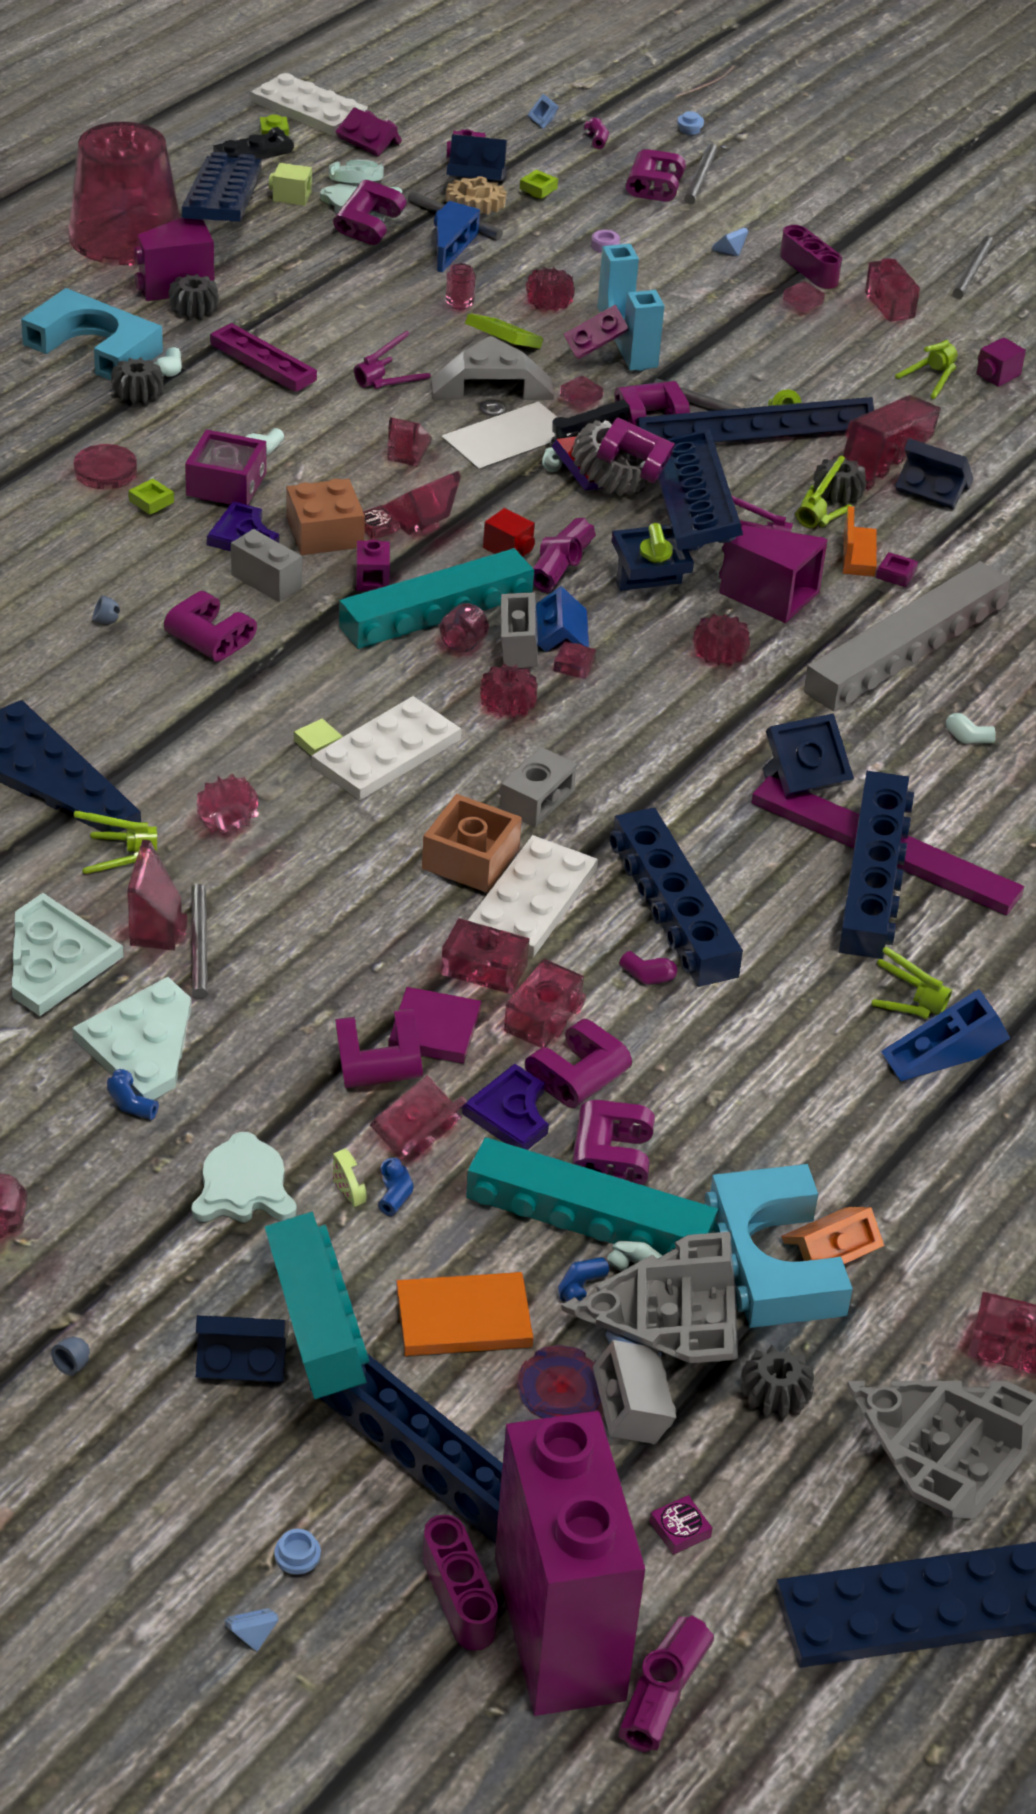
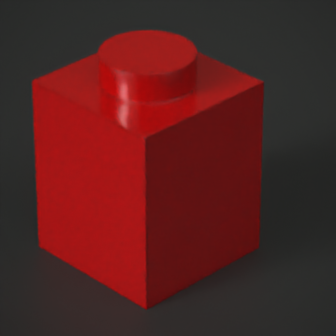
M503 508L484 522L483 548L494 554L515 548L523 557L529 554L535 545V523Z

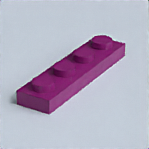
M233 323L210 334L211 345L294 392L317 381L316 369Z

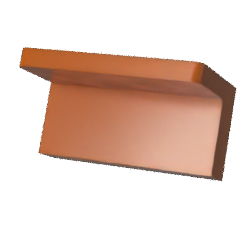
M848 506L843 534V574L875 577L877 567V529L854 527V507Z
M846 1207L781 1236L784 1244L799 1245L804 1261L841 1257L843 1264L884 1246L872 1207Z

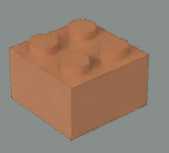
M332 479L326 482L300 483L298 485L286 486V518L301 555L357 548V541H364L365 515L350 479Z
M456 794L423 836L422 869L488 893L520 850L522 817Z

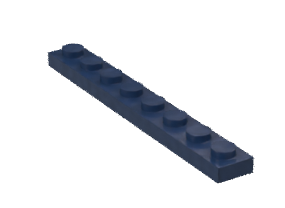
M873 397L638 417L636 419V426L664 439L710 429L715 444L871 430L876 428Z

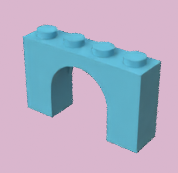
M631 244L602 246L597 308L601 313L616 304L627 323L629 331L615 338L614 341L629 370L644 371L650 368H658L665 305L656 290L636 292L639 258Z
M67 288L21 318L23 345L44 354H48L68 339L76 336L99 335L107 337L106 340L94 347L95 374L111 380L113 367L118 366L119 361L127 362L129 358L135 360L140 357L144 361L153 360L163 352L161 325Z
M808 1164L715 1174L712 1177L711 1191L705 1193V1205L718 1208L715 1233L730 1232L736 1305L739 1312H745L749 1328L844 1317L848 1314L853 1289L841 1257L801 1262L782 1261L762 1252L751 1240L753 1234L767 1227L814 1221L819 1194Z

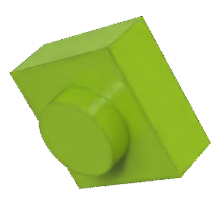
M279 115L260 117L261 135L267 134L273 127H279L289 137L287 117Z
M536 169L520 179L519 189L529 193L532 197L542 199L558 189V178Z
M154 478L128 490L129 501L149 515L174 503V492Z

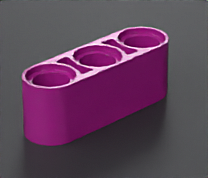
M800 225L784 227L780 257L816 286L824 289L837 287L840 279L842 256L805 227Z
M446 1514L437 1515L431 1518L424 1528L422 1553L424 1567L456 1641L465 1649L473 1651L483 1650L491 1645L496 1635L498 1613L496 1597L464 1525L454 1516ZM472 1618H477V1619H481V1620L475 1621V1620H471V1619H472Z

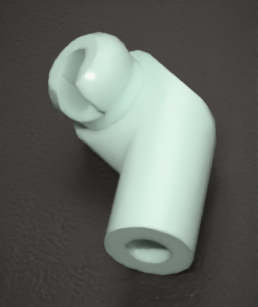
M169 348L166 351V356L158 358L157 362L154 363L160 366L162 377L164 375L168 377L175 376L181 371V352L178 348Z
M274 428L267 435L251 433L246 437L266 441V452L269 455L284 440V433L280 429Z
M552 447L547 448L543 455L542 465L549 472L558 471L563 461Z
M953 713L946 719L948 731L961 743L995 742L996 733L994 726H976L962 713Z
M618 1241L612 1246L613 1251L607 1256V1261L615 1269L622 1271L627 1269L630 1262L638 1263L651 1255L658 1259L662 1255L645 1242Z

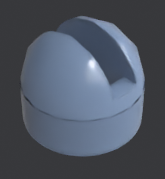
M101 595L95 606L92 619L102 624L114 623L118 620V613H120L118 603L112 598Z
M73 1336L63 1339L53 1346L51 1350L55 1366L62 1373L69 1376L83 1369L89 1361V1345L82 1338Z

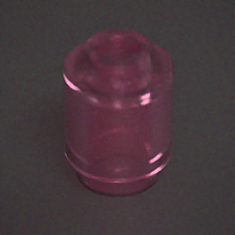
M464 263L454 264L447 273L446 302L454 309H466L473 305L475 301L476 275L470 265Z

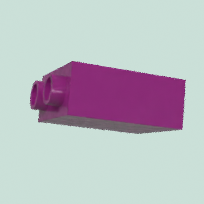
M592 1411L508 1423L505 1429L495 1562L534 1716L626 1702L646 1568L600 1412Z

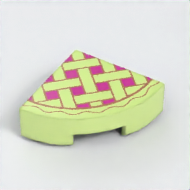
M345 1148L333 1153V1182L352 1206L356 1207L366 1202V1187L364 1183L358 1184L351 1168L356 1166L357 1163L349 1150Z

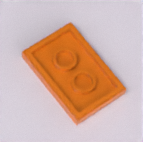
M522 1272L396 1281L405 1356L533 1347V1332Z

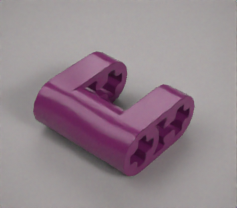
M651 149L639 151L626 181V190L630 195L637 198L663 202L673 200L679 188L678 180L682 178L686 168L684 158L679 154ZM659 161H662L661 170H657ZM670 163L675 164V172L671 171ZM652 181H655L654 189L652 190L650 189ZM663 183L668 184L669 191H664Z
M362 180L334 217V227L345 236L370 245H377L385 236L387 228L379 218L369 215V213L374 211L396 218L406 207V198L402 193L393 188L370 180Z
M676 381L616 387L614 401L624 400L630 405L628 422L635 426L638 417H646V411L662 410L664 415L690 413L689 403Z
M617 417L604 436L596 457L611 464L619 451L622 450L645 461L640 478L655 484L664 470L675 444Z
M199 591L173 607L166 615L163 626L164 630L170 635L209 658L220 662L246 646L253 639L257 630V622L242 612H236L217 625L212 624L211 622L216 618L220 610V601L206 591Z
M413 1008L394 1011L397 1046L362 1051L359 1049L355 1016L335 1019L345 1089L423 1078V1067Z
M581 1019L565 1032L567 1045L575 1055L582 1059L573 1066L553 1050L542 1047L527 1057L524 1062L526 1071L545 1083L544 1090L565 1106L575 1108L631 1068L632 1057L626 1046L591 1020Z
M606 1100L586 1101L581 1105L579 1111L572 1164L644 1185L649 1174L650 1161L648 1156L640 1150L611 1146V1143L616 1141L641 1144L649 1141L654 1132V1113L646 1106Z

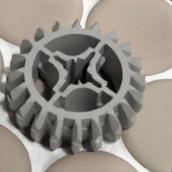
M596 420L593 424L588 423L578 433L572 446L573 451L571 455L575 458L574 464L580 467L579 473L586 474L588 481H594L598 488L603 487L608 493L615 491L619 496H622L624 493L630 496L634 492L639 493L648 483V481L640 478L645 461L622 450L619 451L611 464L597 458L596 455L602 440L612 425L606 420L603 423Z

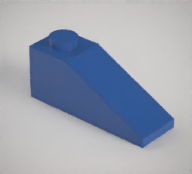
M448 201L441 210L437 211L434 225L437 227L438 272L443 273L479 234L480 209Z
M978 989L881 1052L900 1081H904L979 1059L1009 1040L1010 1036L996 1011L981 990Z

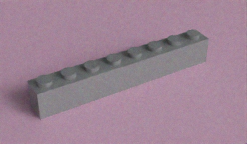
M979 561L807 666L804 693L832 711H836L842 706L853 702L858 696L874 689L879 683L890 676H895L906 666L917 662L932 650L938 649L951 638L959 636L967 628L980 623L985 617L996 610H1001L1009 599L1010 578Z

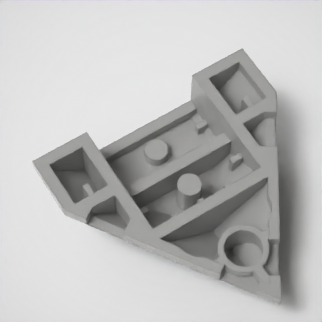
M482 332L431 379L433 399L463 400L464 379H521L523 400H554L551 377L525 353L486 332Z
M730 1232L687 1235L675 1242L676 1249L658 1259L654 1255L645 1258L596 1285L597 1292L581 1301L573 1298L561 1305L562 1311L689 1363L738 1359L737 1307Z
M847 1381L848 1389L912 1497L951 1517L975 1519L1022 1462L1036 1428V1394L1008 1381H990L989 1387H962V1381H891V1387H865V1381Z

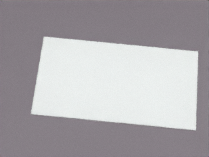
M538 401L444 434L442 437L474 465L482 468L551 443V438L555 434L552 432V421L557 416Z

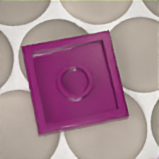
M406 987L399 1010L414 1009L421 1056L464 1064L481 1012V1000ZM395 1022L388 1039V1047L398 1045Z

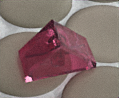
M390 417L388 426V460L417 467L431 444L432 436L420 423Z

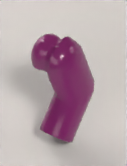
M592 117L590 121L584 123V130L588 129V135L595 134L592 145L596 149H602L609 137V131L599 118Z
M632 951L626 952L619 962L623 969L645 985L670 981L676 977L678 972L677 965L667 958L642 960Z

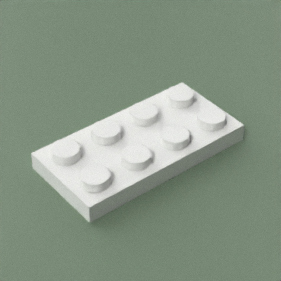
M282 73L251 91V102L332 136L337 135L336 129L353 107L362 111L367 110V106L359 104L353 99H347L337 95L334 91L322 89L315 86L312 82H305L289 73Z
M412 696L311 755V766L358 800H362L461 740L462 729Z
M532 835L468 919L466 932L534 958L597 871L598 859Z

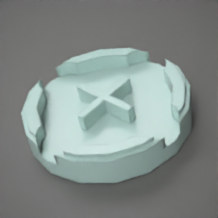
M370 160L346 161L344 166H340L338 161L329 166V178L338 182L360 183L362 180L378 181L384 176V166Z

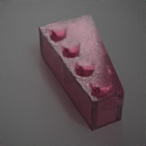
M908 395L855 418L849 423L846 430V437L848 438L843 456L848 461H858V466L865 468L866 490L869 491L875 486L874 479L876 477L883 479L889 474L890 469L888 467L893 463L900 465L905 460L904 448L909 438L925 443L934 435L941 407Z

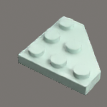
M42 893L15 911L12 976L13 998L41 1016L123 958V946Z
M166 977L73 1027V1039L111 1075L117 1069L129 1071L133 1077V1084L130 1087L134 1093L154 1100L176 1088L178 1067L182 1058L186 1027L191 1013V997L169 977Z

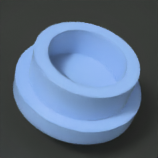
M688 111L678 117L677 124L682 133L695 135L703 127L704 119L698 113Z
M292 1529L284 1533L276 1543L274 1550L277 1565L285 1572L291 1574H303L311 1571L317 1566L321 1556L318 1541L310 1532L304 1529Z

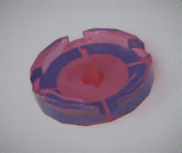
M556 1345L539 1349L535 1352L534 1357L528 1361L526 1359L521 1365L518 1378V1392L521 1402L532 1414L542 1419L595 1411L601 1404L593 1366L597 1361L594 1359L593 1363L591 1359L586 1357V1352L576 1347Z

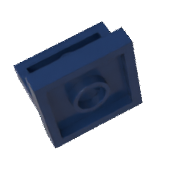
M452 134L450 161L447 164L446 175L470 178L480 176L489 180L502 181L506 178L507 167H505L508 140Z
M909 438L904 448L907 460L895 485L896 490L955 509L963 488L969 490L974 479L967 457Z
M671 524L661 525L665 540L673 546V554L669 559L660 563L650 562L640 554V544L650 538L649 527L612 531L611 542L619 556L616 584L620 591L682 584L683 574L693 573L694 561L689 551L685 549L678 551Z
M834 713L773 725L766 730L773 758L762 769L765 779L770 775L781 780L785 797L844 785L854 780Z
M197 1315L196 1333H198L195 1377L284 1382L286 1338H288L289 1321Z

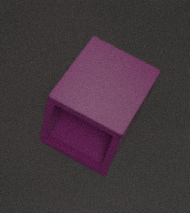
M179 218L138 234V247H134V258L136 265H139V272L135 273V284L137 290L142 291L146 301L169 299L170 284L175 282L177 277L185 278L186 274L190 276L198 274L199 277L208 276L210 280L214 281V241L204 219Z
M743 525L742 536L736 537L731 542L723 543L722 552L724 553V559L719 572V579H721L719 593L783 623H787L820 593L828 540L812 535Z

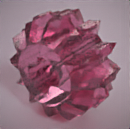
M543 267L542 270H533V273L528 276V281H526L528 303L533 304L536 309L543 308L546 311L549 309L558 311L559 308H568V304L573 302L575 295L573 276L566 274V270H556L555 267L552 269Z
M726 613L723 616L711 614L710 618H701L700 624L696 626V631H694L693 635L696 656L704 657L705 663L715 662L718 666L721 663L732 666L734 661L742 662L750 647L751 640L747 624L739 622L738 617H727Z
M503 663L501 668L490 667L489 672L483 674L480 683L481 704L487 706L488 713L498 712L500 718L504 715H510L512 718H515L517 713L527 715L528 710L534 708L537 701L538 684L536 677L530 675V669H519L518 664L510 667Z
M233 773L226 779H221L218 776L216 782L205 783V790L197 793V813L210 832L219 831L222 835H225L229 830H234L238 833L239 827L250 826V819L258 816L259 798L255 789L252 788L245 777L237 779Z

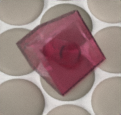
M456 471L411 490L379 507V509H382L380 512L382 515L387 514V519L391 518V514V522L408 535L420 530L423 536L441 528L438 522L450 516L461 475L459 471Z
M143 839L127 889L130 946L175 951L178 937L185 936L188 917L187 914L181 912V896L151 841Z

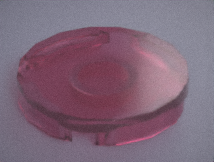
M98 444L81 450L74 458L73 467L77 480L88 487L104 489V485H112V488H120L130 483L136 477L137 459L134 453L125 447L115 444Z

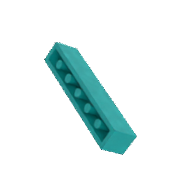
M513 548L339 600V627L355 647L360 649L501 606V594L533 593L534 569Z
M487 1137L484 1138L467 1172V1199L611 1244H615L618 1241L645 1242L663 1256L676 1249L675 1242L687 1235L715 1233L718 1208Z
M312 1211L264 1226L314 1399L367 1383L361 1365L368 1364L370 1361L326 1224L318 1227Z

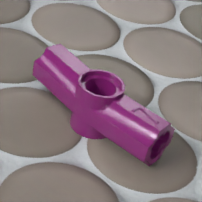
M575 518L556 537H545L540 546V559L533 568V586L538 588L540 592H551L568 566H577L580 563L582 551L596 536L594 525L589 524L585 518Z
M693 1615L688 1617L679 1616L658 1648L647 1654L643 1660L640 1679L619 1730V1737L628 1743L629 1748L644 1753L649 1750L658 1751L673 1709L680 1701L681 1690L713 1644L714 1634L709 1631L704 1621ZM656 1679H662L667 1682H658Z

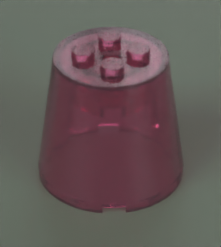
M135 122L104 123L86 130L78 141L68 227L69 241L78 253L91 260L102 263L103 258L119 260V265H136L134 247H138V234L181 218L165 137L158 130L150 126Z

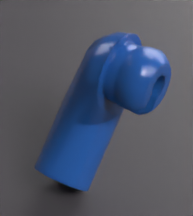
M125 1069L115 1070L112 1077H109L107 1080V1091L122 1112L153 1120L158 1112V1101L136 1095L130 1087L133 1084L132 1074Z
M392 1157L383 1161L380 1166V1172L384 1175L383 1182L387 1192L378 1202V1207L387 1216H394L414 1189L413 1181L407 1168L402 1166L398 1158Z
M599 1257L571 1264L558 1286L560 1299L567 1302L576 1298L578 1301H581L587 1297V1292L583 1288L586 1281L607 1277L609 1265L606 1259Z

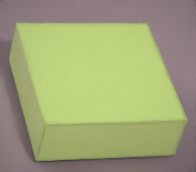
M324 719L294 731V741L310 756L343 737Z

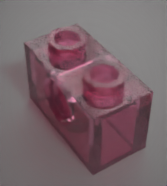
M884 258L881 261L869 262L865 294L889 322L915 318L920 287L896 259Z
M458 918L442 946L441 974L512 995L528 966L530 938Z
M543 959L506 1003L504 1032L540 1048L547 1047L554 1037L559 1038L562 1035L569 1018L573 1014L577 1015L582 1010L586 1000V994L583 993L584 976Z
M983 1292L968 1356L984 1360L988 1363H996L1036 1374V1304Z

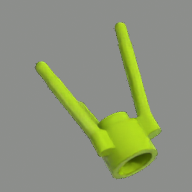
M947 339L924 347L925 352H930L929 356L897 373L895 378L900 379L928 364L935 370H945L930 396L931 399H935L950 374L957 368L954 364L958 357L957 350Z
M844 456L838 457L816 491L814 485L810 486L800 507L794 513L798 522L804 527L814 528L819 525L824 528L831 520L845 514L848 506H852L848 504L827 515V503L821 498L822 493L843 463Z
M82 811L74 812L75 818L129 829L127 833L93 831L90 833V837L93 839L126 841L127 852H134V855L84 867L82 869L83 874L100 872L132 863H148V855L157 856V826H148V822H131Z
M884 947L882 951L885 955L913 975L883 959L877 960V965L917 987L913 1001L919 1003V1005L913 1006L873 999L871 1005L887 1010L915 1014L926 1020L931 1013L938 1015L943 1012L947 1007L953 989L944 986L942 981L931 977L889 947Z

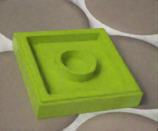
M470 313L465 321L466 325L516 345L541 349L544 340L542 336L494 317Z

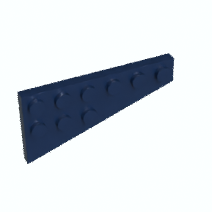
M23 700L0 709V783L29 797L35 794L46 799V805L55 810L62 807L72 813L82 811L131 822H141V811ZM76 818V820L101 832H121L126 830L125 828Z

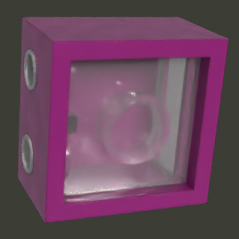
M206 429L185 463L186 496L229 505L233 501L249 505L267 473L266 441Z

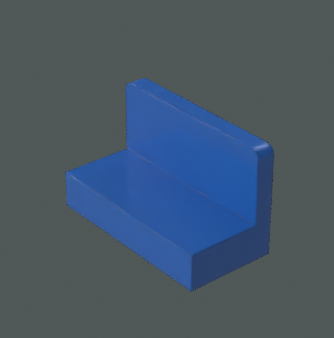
M562 586L536 603L538 645L545 652H548L566 638L582 652L589 649L587 609Z

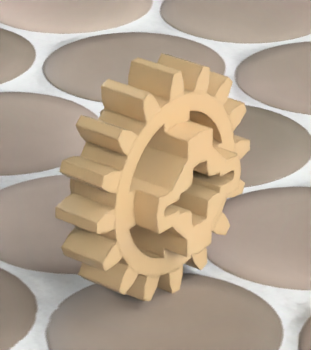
M485 177L462 178L461 181L453 180V184L448 183L445 201L480 209V214L489 215L491 211L497 213L499 209H504L506 190H504V186H497L498 182L496 181L489 183Z

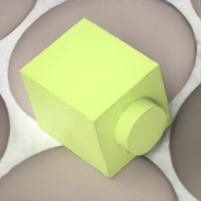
M279 163L275 172L271 173L269 177V190H273V201L305 206L312 193V167Z

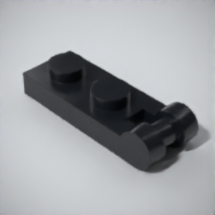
M273 127L267 134L250 135L245 139L227 140L222 144L213 145V152L227 153L228 157L238 158L240 154L255 155V159H267L290 153L294 148V142L285 135L281 128Z
M620 400L569 418L557 417L553 419L552 432L555 434L551 438L550 447L553 446L556 439L577 437L578 433L588 423L593 424L595 420L601 423L606 420L612 425L618 417L628 422L630 405L624 400Z

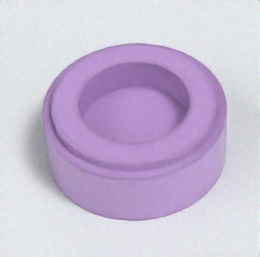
M599 230L592 235L591 247L602 253V246L620 244V236L611 230Z

